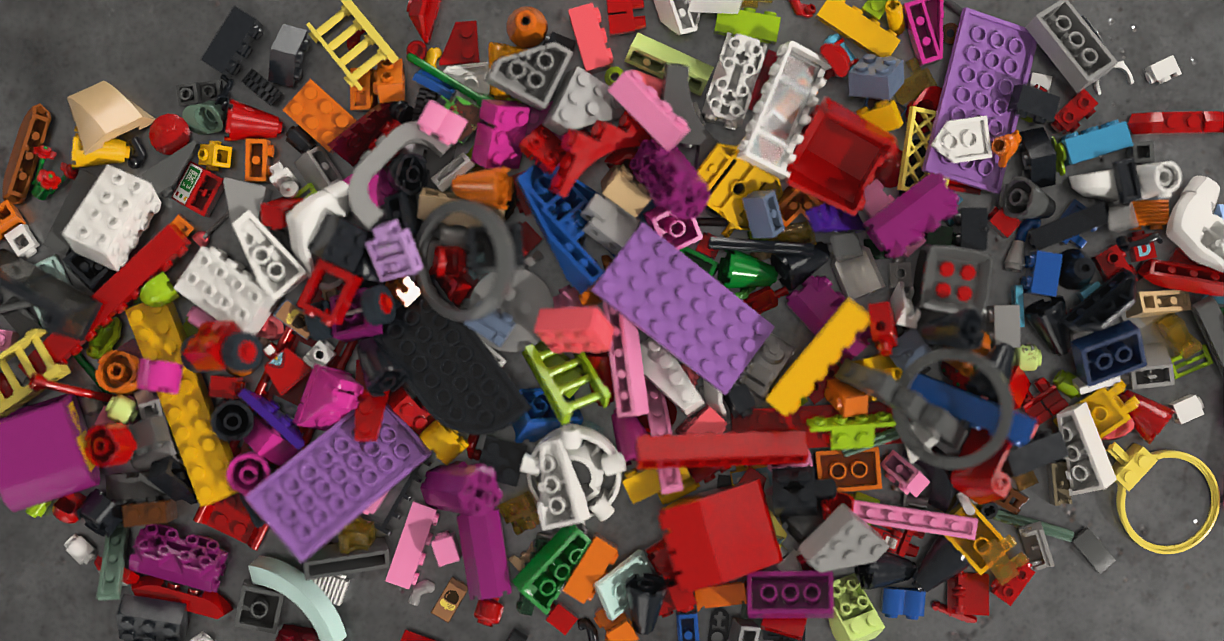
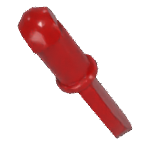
M940 601L932 603L931 607L934 611L947 614V605L940 603ZM947 614L949 617L952 616L967 623L977 622V617L973 615Z

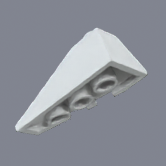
M249 210L232 224L260 286L274 301L291 292L307 278V271Z
M557 439L540 443L539 469L541 470V478L538 483L540 500L537 504V511L542 530L581 523L589 519L590 514L585 495L568 454L564 449L562 440Z

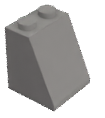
M224 177L231 224L248 210L261 223V204L271 201L273 190Z

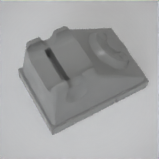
M770 333L734 384L739 386L746 383L750 393L765 402L768 392L777 383L797 348Z

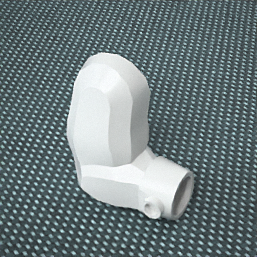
M1172 161L1136 165L1142 199L1140 200H1146L1158 195V198L1171 197V192L1175 191L1181 183L1182 174L1180 168ZM1113 169L1069 176L1071 187L1083 197L1107 202L1119 201Z
M1194 176L1173 207L1167 222L1166 235L1190 259L1224 273V219L1212 213L1220 193V187L1208 177Z
M344 181L334 183L308 196L286 216L291 249L300 265L307 271L309 279L319 258L325 260L308 250L327 212L342 219L351 212L347 197L349 185ZM326 272L319 288H335L343 282V279Z

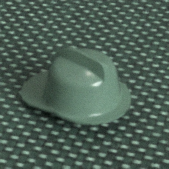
M208 100L204 103L186 107L182 118L194 133L200 135L218 133L223 129L228 108L222 111L220 104L215 105L214 100Z

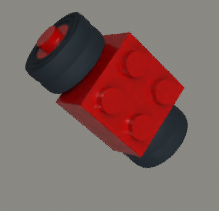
M232 320L202 323L198 328L197 334L188 337L183 342L180 352L183 365L195 373L225 370L226 367L236 372H248L258 367L263 356L262 344L258 337L248 332H242Z

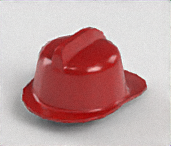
M929 86L919 94L917 99L911 101L905 111L906 122L908 121L910 106L937 111L942 88ZM916 112L915 121L918 125L924 119L919 112ZM927 124L920 129L922 133L930 131Z

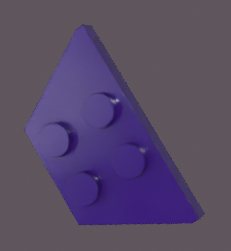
M245 388L238 394L295 448L300 450L305 443L299 427L293 423L294 418L289 414L285 415L279 410L281 407L277 402L272 399L268 400Z

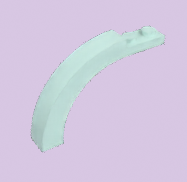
M261 555L248 565L252 583L272 588L292 600L309 618L320 641H342L347 637L341 618L329 598L315 582L305 580L304 573L288 563Z

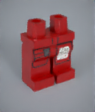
M871 525L890 546L887 551L902 557L905 555L916 557L919 546L911 544V538L915 536L923 539L926 533L882 526L889 529L887 531Z

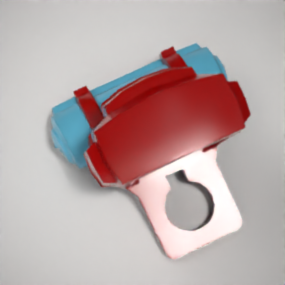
M838 33L829 35L825 39L824 44L819 48L820 55L832 67L826 70V74L823 77L826 80L833 76L840 77L841 79L846 76L848 77V72L859 61ZM812 65L806 69V73L811 79L815 69Z

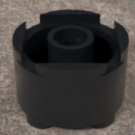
M95 489L89 493L75 511V516L79 520L83 518L86 521L84 525L96 534L103 537L107 535V538H109L123 520V511L121 510L123 505L115 499L109 500L101 490Z

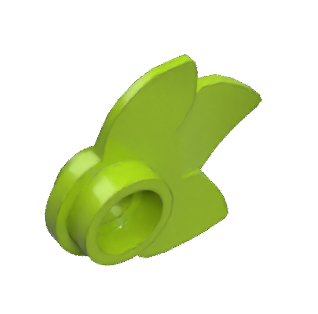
M1052 136L1051 144L1056 152V172H1059L1060 176H1064L1066 173L1064 165L1067 157L1066 149L1063 143L1057 144L1055 137Z

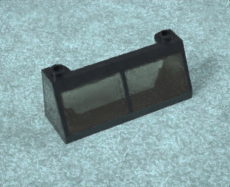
M0 249V286L45 311L42 323L47 330L57 335L84 341L103 303L24 258L17 256V254L10 250Z

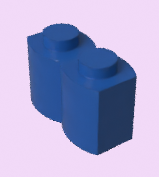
M882 587L880 611L888 618H898V615H906L907 619L918 620L919 616H924L926 592H919L916 588Z

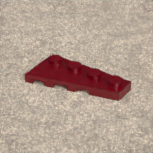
M392 102L378 103L327 145L351 166H354L362 155L369 150L370 142L375 137H379L383 124L387 120H396V118L389 114V107Z

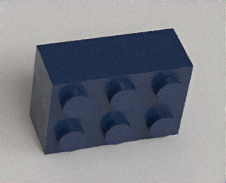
M1130 320L1070 341L1078 378L1088 387L1147 366L1140 328Z

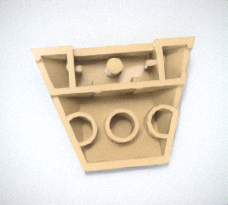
M105 81L67 97L72 117L76 122L78 135L83 145L84 156L102 148L104 142L136 127L138 130H141L151 125L155 120L154 117Z

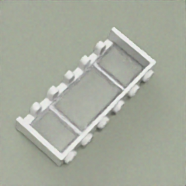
M792 40L782 44L776 55L778 58L769 70L770 78L762 87L761 93L763 95L753 109L754 117L746 126L745 131L747 134L739 143V153L737 158H741L776 176L779 180L790 175L785 170L788 164L793 163L796 155L793 154L794 148L804 139V136L800 133L803 126L808 125L811 121V117L808 116L811 107L816 106L819 102V98L815 96L818 89L824 87L827 82L823 78L826 70L832 68L825 58Z

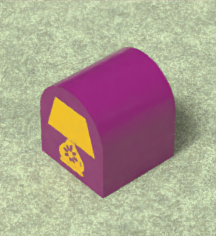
M63 394L17 409L7 417L0 418V495L11 511L17 512L100 484L99 466L92 465L85 454L84 448H87L85 436L88 428L76 395Z

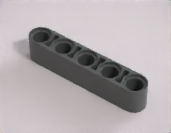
M1209 295L1192 304L1191 310L1224 379V316L1214 297Z

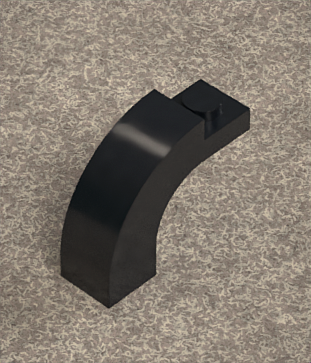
M934 445L931 448L934 452L947 456L937 446ZM905 448L902 456L908 459ZM918 459L915 463L924 468L932 480L933 489L928 504L947 513L955 505L957 500L956 494L959 493L950 483L952 469L939 468Z

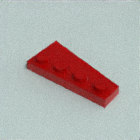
M356 360V381L364 387L362 395L359 394L357 396L359 403L355 409V441H377L384 418V411L388 404L390 390L384 392L385 396L382 397L371 396L366 388L360 361Z

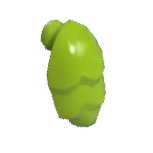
M112 318L113 322L106 328L102 327L97 331L98 336L89 342V348L86 350L88 357L100 359L104 354L113 350V346L121 337L122 322L119 318Z

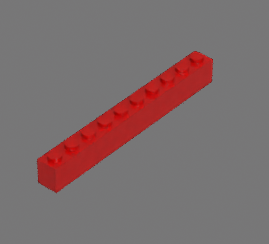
M168 224L91 296L103 304L84 341L54 333L43 341L55 364L67 365V360L72 355L76 356L83 350L82 345L87 341L91 342L98 336L97 331L102 327L106 328L113 322L112 317L117 313L121 314L128 308V302L140 297L141 289L147 282L162 271L165 272L170 269L174 264L172 262L174 259L180 258L188 252L189 249L187 247L192 243L176 224ZM67 320L62 331L72 334V326ZM35 349L27 357L37 374L42 375L47 372V367L37 349ZM20 363V364L18 365V367H19V368L23 371V373L29 378V376H28V374L26 373L24 367H23L22 364Z

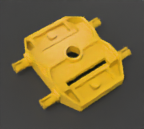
M717 143L696 171L707 183L708 190L710 191L733 159L737 160L711 193L710 199L706 204L729 221V224L721 233L726 238H729L735 229L750 230L747 214L743 206L742 199L753 191L775 190L778 201L784 193L776 176L741 158H737L739 144L735 146ZM742 183L744 186L743 191L735 194L733 191L734 186Z

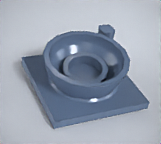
M912 328L898 338V346L892 348V354L889 356L895 365L904 372L916 359L932 352V350L917 329Z

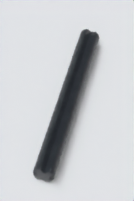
M710 237L708 243L710 249L799 255H813L814 245L812 243Z

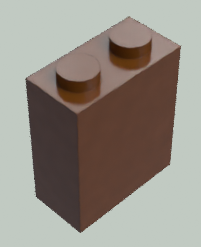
M162 498L155 501H134L122 506L124 527L168 523L178 518L177 504L171 498Z

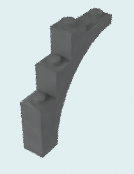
M665 62L661 100L667 102L672 107V112L677 117L679 116L687 122V127L690 131L679 143H682V146L687 148H694V145H697L694 167L697 170L715 145L721 142L716 140L705 129L696 114L689 89V67L686 64ZM733 159L727 168L730 169L737 160Z
M845 359L835 375L839 381L874 397L903 414L947 446L958 450L968 433L946 410L929 404L918 392L901 386L887 373L875 368L869 369Z

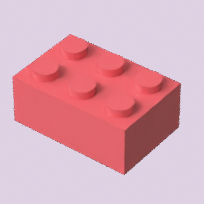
M592 2L568 9L569 19L584 70L591 75L608 70L611 63H613L611 49H606L605 43H607L605 29L599 26V23H601L599 8H594Z
M597 307L540 309L534 331L554 353H581L585 351L598 353L600 351H609L615 328Z

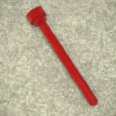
M33 373L29 380V389L34 391L50 389L109 402L112 396H117L49 381L43 375Z

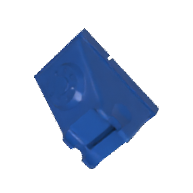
M541 388L519 389L532 406V409L512 424L516 443H523L527 439H529V442H536L551 431L564 426L561 425ZM564 394L562 396L565 402L568 401L570 403L576 400L574 395L570 399ZM579 408L572 411L570 422L567 424H582L584 419Z

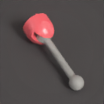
M229 208L227 213L206 232L198 231L191 237L200 247L208 245L210 241L209 234L230 216Z

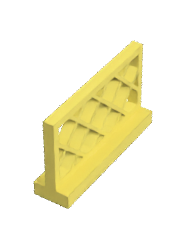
M910 106L897 190L907 191L929 174L924 172L925 174L918 179L914 170L919 166L923 167L925 156L921 158L917 150L924 145L927 151V141L930 139L931 133L924 137L920 129L927 124L929 130L932 131L933 124L930 120L936 115L934 110ZM916 112H919L924 119L919 125L915 121ZM917 133L921 140L916 146L912 142V136ZM914 154L918 162L911 167L909 156ZM908 175H911L915 182L910 187L905 186ZM946 179V186L948 187L949 179Z

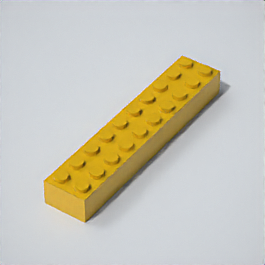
M173 301L161 307H151L142 302L125 310L143 359L183 364L180 352L183 342L187 339V335ZM183 365L178 394L158 391L156 393L200 506H209L240 493L233 490L227 481L228 466L234 459L228 441L218 438L212 430L210 419L215 407L209 396L202 374L192 372Z

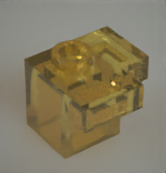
M359 515L344 527L339 534L340 553L349 554L354 550L368 551L375 541L374 522L364 520Z

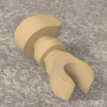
M533 540L528 550L521 553L522 556L520 558L512 555L508 559L519 572L525 567L524 564L526 562L529 563L531 558L540 551L533 549V546L539 540Z

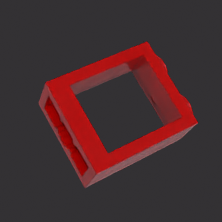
M319 258L297 305L304 308L303 313L311 317H315V315L322 317L320 321L329 326H332L333 323L341 325L363 279ZM326 272L347 281L331 315L311 305Z

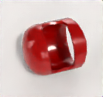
M455 245L436 246L433 256L436 276L462 275L468 267L465 249Z
M76 492L58 498L52 506L53 515L58 520L68 524L79 521L75 516V511L86 499V496Z

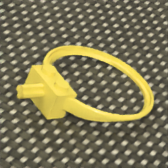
M1116 442L1108 445L1106 451L1116 460L1112 465V469L1117 479L1115 483L1118 485L1116 496L1117 512L1124 529L1133 541L1151 552L1175 554L1196 546L1208 535L1219 513L1220 492L1217 481L1206 464L1195 456L1176 450L1148 452L1143 446L1133 443L1124 451ZM1178 458L1196 466L1205 476L1211 492L1210 511L1202 528L1185 542L1171 546L1155 545L1142 539L1131 527L1125 510L1126 490L1130 491L1159 459Z

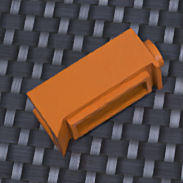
M747 580L722 583L695 591L697 612L703 606L706 609L740 605L744 601L747 604Z

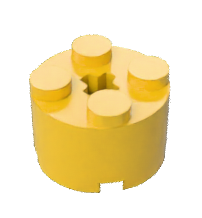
M436 419L419 436L427 448L437 454L436 457L445 465L451 463L469 446V443L462 436L459 437V432L442 425Z

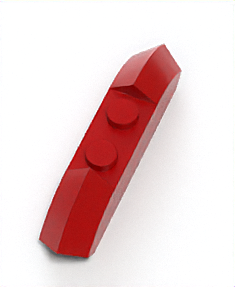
M1224 112L1133 113L1129 119L1128 126L1132 135L1224 133Z
M1150 259L1145 261L1137 271L1139 275L1149 282L1163 288L1211 296H1224V273L1213 268Z
M154 576L140 577L136 584H131L135 596L187 604L188 612L219 619L234 610L229 602L216 592L204 591L201 594L199 589L191 587L188 590L180 588V584L174 582L165 584L164 579Z

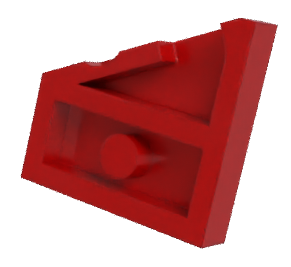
M477 21L455 22L439 61V66L480 63Z

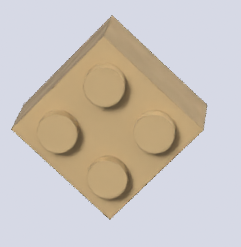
M625 164L613 165L601 180L602 194L635 218L652 199L650 192L647 190V185L639 183L632 174V170Z

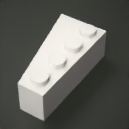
M651 337L640 343L645 378L687 417H690L706 406L674 355Z
M1087 403L1070 405L1056 414L1059 432L1061 431L1069 456L1063 458L1066 459L1067 463L1066 477L1070 482L1069 496L1106 489L1117 479Z

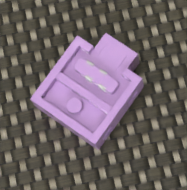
M398 219L380 223L372 229L375 237L369 239L365 244L380 282L415 274L423 268L409 228L401 230Z

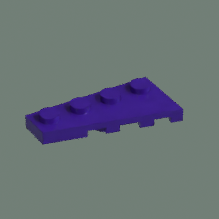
M828 203L805 212L814 232L834 231L839 233L845 231L846 233H851L855 231V233H861L866 230L862 225L863 222L858 212L854 216Z

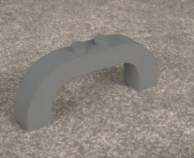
M418 121L408 122L397 127L387 137L381 136L375 143L377 147L372 152L367 150L360 158L362 162L355 169L349 183L348 204L357 223L368 232L383 216L384 213L371 201L368 195V183L403 147L413 143L423 144L441 158L453 144L450 143L447 146L438 141L439 137L431 133L429 136L419 130Z

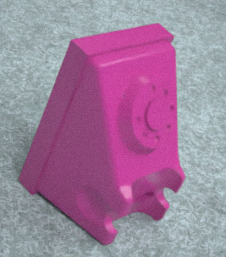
M315 363L301 398L303 403L299 404L293 423L298 426L326 432L351 410L357 408L359 403L357 396L359 394L362 395L364 387L348 371Z

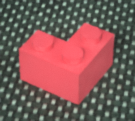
M706 404L693 418L687 417L675 432L678 435L685 433L703 435L708 432L723 434L727 429L728 423Z

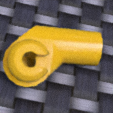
M432 47L427 50L424 61L436 67L437 59L442 56L441 49Z

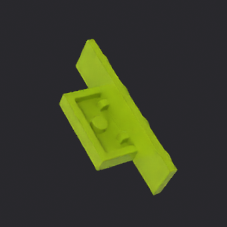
M886 412L846 418L842 415H836L833 418L817 416L813 419H807V425L811 432L830 431V447L832 450L874 447V428L896 425L892 415Z

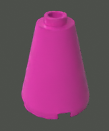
M615 409L611 419L618 453L621 452L623 454L626 466L632 465L631 460L632 462L636 461V438L649 433L636 416L618 418L617 409Z
M254 450L234 458L227 470V481L231 488L245 496L270 477V469L266 458L260 456Z

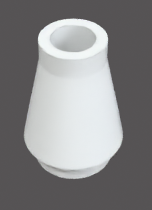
M1013 240L1004 262L1006 270L1022 272V268L1025 267V242Z

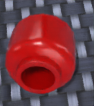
M500 598L478 600L474 612V617L478 619L477 623L488 627H493V625L500 623L504 611L503 604L499 603Z

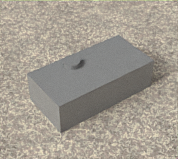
M1060 0L1037 14L1026 26L1028 32L1077 93L1106 75L1118 63L1068 0Z

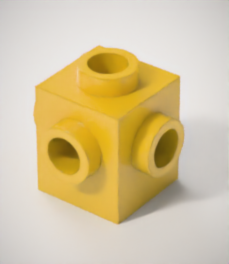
M209 140V144H200L198 165L206 166V170L219 171V168H230L232 147L222 146V142Z

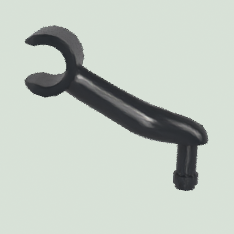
M222 74L220 78L227 84L224 86L222 93L217 96L215 105L221 104V110L225 111L229 103L227 96L234 80H229Z
M1154 232L1144 239L1129 242L1127 236H1119L1116 239L1118 247H1121L1122 251L1127 252L1131 247L1148 245L1155 240L1161 244L1163 240L1159 237L1158 232Z

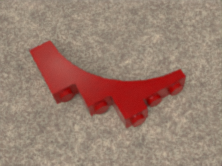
M626 110L619 120L618 127L597 119L589 137L581 132L569 129L564 135L560 147L566 153L560 161L556 175L551 180L549 191L566 198L574 182L597 159L621 148L640 146L643 140H652L654 137Z

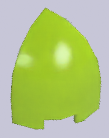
M164 272L147 282L139 295L140 300L145 305L151 307L164 306L180 297Z

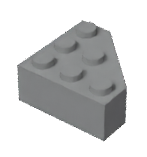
M553 42L506 56L492 63L484 81L532 108L541 111L546 109L573 52Z
M577 66L567 72L542 125L561 136L565 135L569 129L580 131L591 128L597 119L610 123L620 118L625 108L608 91L610 86Z
M842 503L797 549L810 565L819 572H826L875 562L890 546L875 529Z

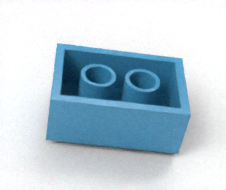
M1117 119L1100 125L1101 129L1097 125L1080 131L1081 135L1078 132H1074L1060 137L1061 141L1058 143H1063L1067 153L1064 165L1069 166L1133 146L1126 121L1119 123Z

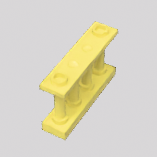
M341 0L343 3L342 9L318 29H315L310 22L306 25L311 30L308 33L315 43L320 41L345 72L346 76L343 78L351 87L355 85L361 91L363 87L357 81L382 59L385 61L388 58L394 64L399 58L352 0ZM347 15L348 17L353 15L355 17V20L352 21L353 24L327 44L322 35ZM364 29L367 32L365 39L339 59L334 50L358 30L362 31ZM376 43L379 47L376 50L377 53L351 74L345 65L368 46H373Z
M33 328L27 331L24 338L0 354V368L13 389V395L8 399L4 398L0 391V418L7 417L46 390H30L29 384L21 387L7 363L17 355L29 378L33 373H37L24 352L32 344H34L47 367V372L42 374L47 380L58 382L71 373L67 365L54 363L41 341V338L48 334L47 330Z

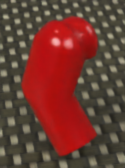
M788 0L793 12L798 16L809 18L816 12V7L813 4H804L800 0Z
M364 29L362 31L358 30L347 39L346 46L349 51L360 43V36L366 32Z
M469 434L467 442L469 446L466 449L467 456L471 460H480L482 451L476 449L480 435Z

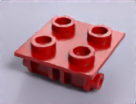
M542 123L524 138L518 146L521 149L520 152L524 153L528 158L533 154L530 160L532 161L536 157L538 160L535 162V165L541 162L538 167L545 174L548 173L549 175L555 171V168L560 164L562 157L566 153L565 150L560 148L562 141L548 128L543 126Z
M962 571L948 579L947 614L989 616V574L983 573L979 575L978 573H964Z

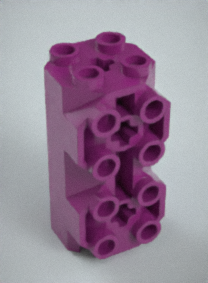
M655 138L642 141L640 148L630 162L633 175L639 183L647 185L650 197L657 206L667 208L672 216L682 219L697 218L711 196L707 183L677 146L666 151Z
M940 172L938 174L929 173L862 224L864 228H869L866 233L881 252L883 250L888 252L885 255L887 258L892 257L895 259L900 257L907 251L906 246L915 245L924 238L922 233L926 232L928 234L941 225L940 220L945 221L958 212L956 208L958 207L957 201L960 198L954 190H949L946 186L947 181Z
M811 275L801 283L803 287L799 291L794 289L786 297L788 300L786 305L814 336L817 335L846 300L842 293L839 291L835 292L831 288L833 284L825 275L821 277ZM869 323L862 332L857 330L854 334L855 340L848 348L845 346L842 348L841 357L838 359L841 365L845 359L853 360L870 344L867 340H873Z
M455 461L451 464L439 465L428 470L425 474L426 479L420 487L426 504L434 506L439 510L477 517L492 511L503 496L501 489L497 486L495 480L496 473L492 467L487 468L485 464L480 463L467 465L464 461Z
M494 507L492 511L480 517L458 514L456 517L470 600H474L475 596H477L478 600L503 596L502 592L506 590L507 594H511L513 591L509 560H507L503 523L499 508Z
M151 524L140 529L133 548H135L134 554H131L129 559V570L207 592H217L220 585L219 578L224 576L227 564L225 562L228 552L220 549L218 542L212 538L191 534L184 539L178 536L177 530L173 527Z

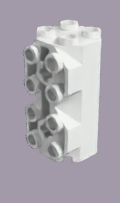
M727 32L701 114L704 116V120L709 123L715 124L718 121L724 123L723 127L735 130L737 127L742 126L768 45L764 43L761 47L760 41L742 34H736L735 37H731L732 33Z

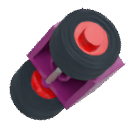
M383 285L371 288L365 287L358 289L341 325L333 323L332 326H329L320 321L322 317L318 315L311 317L305 314V322L309 333L316 340H325L333 337L348 343L382 334V324L389 323L394 319L396 307L394 298L387 287ZM340 294L330 297V301L323 300L311 305L331 315Z

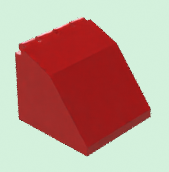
M760 479L687 495L658 510L661 530L670 529L671 531L670 533L663 534L667 551L676 549V553L670 554L669 558L673 572L682 570L683 574L675 575L678 589L682 593H689L722 584L783 561Z

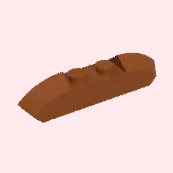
M41 103L32 106L25 115L5 171L2 196L4 201L8 199L12 204H20L26 199L39 159L36 154H33V148L43 145L51 122L50 112Z

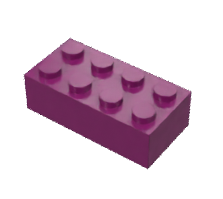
M755 571L747 574L748 618H834L833 571Z

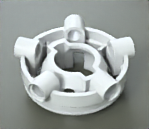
M567 424L544 436L536 445L532 454L525 453L520 471L527 473L529 488L538 502L540 500V490H538V483L540 482V443L561 438L569 459L582 462L591 472V483L581 485L590 517L596 516L602 522L613 514L615 509L611 504L619 492L622 472L626 471L627 467L623 454L621 452L618 453L615 446L603 434L588 427ZM585 439L583 446L580 447L582 440ZM616 474V479L611 488L607 490L604 487L600 490L605 476Z

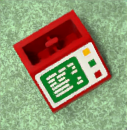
M190 161L171 198L192 211L209 218L225 188L224 178Z

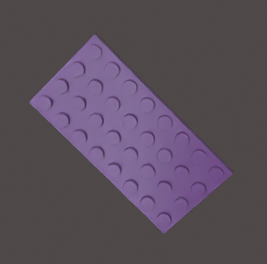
M967 7L962 9L922 167L923 172H933L935 174L940 172L945 179L993 194H1000L1006 167L1000 168L998 166L999 156L993 151L992 158L952 163L932 147L931 144L945 123L951 120L987 115L991 145L995 138L1011 134L1016 130L1019 117L1015 116L1013 111L1007 110L1014 85H1027L1037 47L1036 40L1026 27Z
M644 222L638 226L591 289L593 293L723 395L728 393L775 328V326Z
M389 404L386 405L378 440L356 442L355 409H353L246 495L245 500L302 563L432 455V451L391 409Z

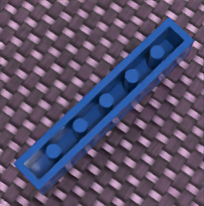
M920 373L911 385L910 390L918 392L929 404L946 410L958 422H961L963 419L968 421L969 426L978 430H981V427L989 430L988 434L992 436L996 433L1001 416L1000 404L923 373ZM1014 410L1012 426L1007 436L1009 438L1008 442L1017 446L1028 444L1038 419Z

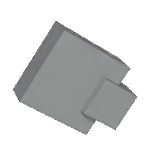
M597 193L589 200L581 213V216L589 221L583 231L616 256L641 221L638 217L635 218L606 196L602 198Z

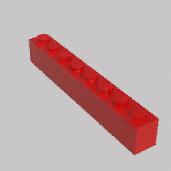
M797 429L787 432L770 430L764 433H758L757 431H748L746 433L731 431L725 434L708 432L703 435L685 433L673 436V434H663L662 436L645 434L637 437L635 442L637 469L805 463L809 456L806 431H799Z

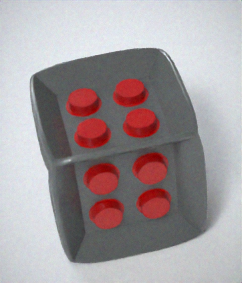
M923 245L915 269L914 295L912 297L913 308L921 311L928 309L948 314L965 308H975L983 317L991 282L992 255L957 247Z

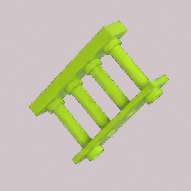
M533 344L525 347L524 358L561 425L570 422L573 410L599 400L603 408L608 406L609 389L607 386H603L584 352H572L575 357L574 359L549 368L545 366L543 359L557 353L552 352L549 348L540 351L536 350ZM576 366H580L585 374L562 385L555 384L553 381V376ZM590 383L594 393L570 403L568 401L565 402L562 397L563 393Z

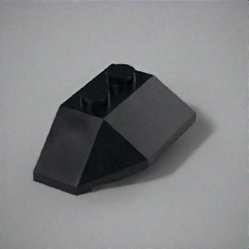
M1121 268L1059 320L1060 324L1076 331L1098 332L1106 328L1136 303L1135 273Z

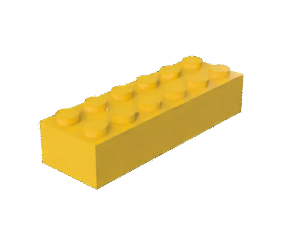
M848 296L768 392L766 401L785 416L789 412L793 414L800 406L802 396L806 398L814 389L813 383L816 380L821 381L827 374V366L830 363L834 365L841 357L842 348L844 346L848 348L855 340L854 334L857 330L862 332L868 325L869 312Z

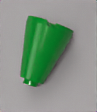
M723 251L727 252L725 258L721 257L717 280L721 281L725 288L771 287L773 283H776L778 271H775L773 265L742 251Z

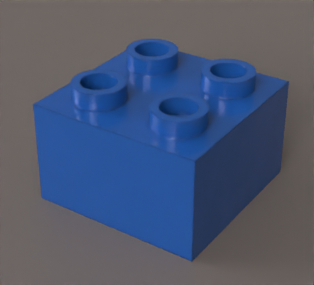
M1043 251L1028 252V255L1025 256V276H1022L1020 285H1023V293L1043 297H1056L1063 254Z

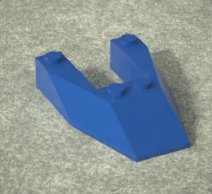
M541 162L537 165L534 163L516 179V182L566 279L580 294H583L604 273L603 269L577 243V240L585 234L583 229L589 222L581 216V213L589 200L596 193L600 194L578 179L572 185L566 198L549 191L551 180L556 175L559 167L557 166L555 171L549 175L548 173L545 174L538 167ZM609 251V253L615 258L616 255Z

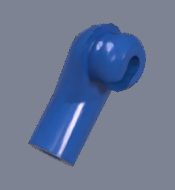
M1030 218L1022 221L1015 240L1025 242L1028 231L1032 228L1040 227L1041 220L1039 218Z

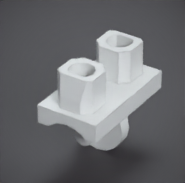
M281 162L272 165L269 168L273 175L269 177L271 183L285 198L295 197L301 186L299 180L288 167L284 168Z

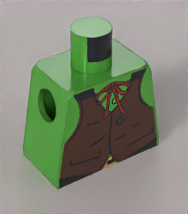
M441 95L436 101L437 104L468 121L457 140L463 146L478 126V122L482 121L479 118L481 108L459 96H456L451 103Z

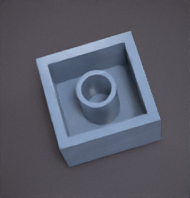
M874 54L863 55L848 72L849 96L890 100L904 83L903 59H896L894 56L877 57Z

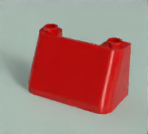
M1035 425L1031 438L1035 435L1039 425ZM982 427L981 430L972 428L959 457L972 455L984 448L993 438L992 435L988 434L989 430ZM1006 438L1000 449L987 460L972 467L952 469L950 474L951 485L979 505L1006 498L1011 482L1009 477L1000 470L1012 447V443L1008 442L1009 438Z

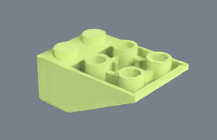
M855 573L833 581L834 618H828L836 641H869L876 638L885 629V626L866 592L861 589L860 582Z

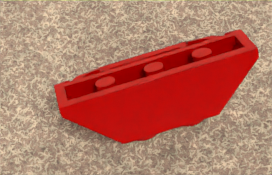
M409 0L406 12H409V17L424 43L430 45L441 0Z

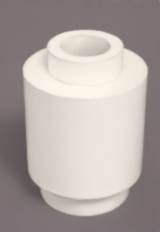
M77 534L71 536L64 544L67 548L66 551L80 565L82 563L88 564L96 556L94 554L96 549L82 536Z

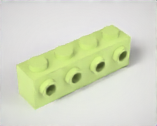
M637 33L625 58V62L662 79L665 62L686 64L689 67L690 92L699 96L702 95L714 69L711 65L641 33Z

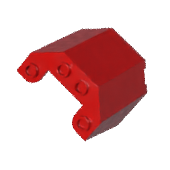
M825 96L820 106L816 105L812 110L810 123L802 128L800 134L804 136V139L794 148L793 154L796 155L793 163L788 164L785 170L790 173L789 177L786 178V182L798 190L855 216L858 210L861 211L866 204L864 189L867 184L870 185L873 182L875 170L883 165L885 159L895 155L898 146L895 136Z

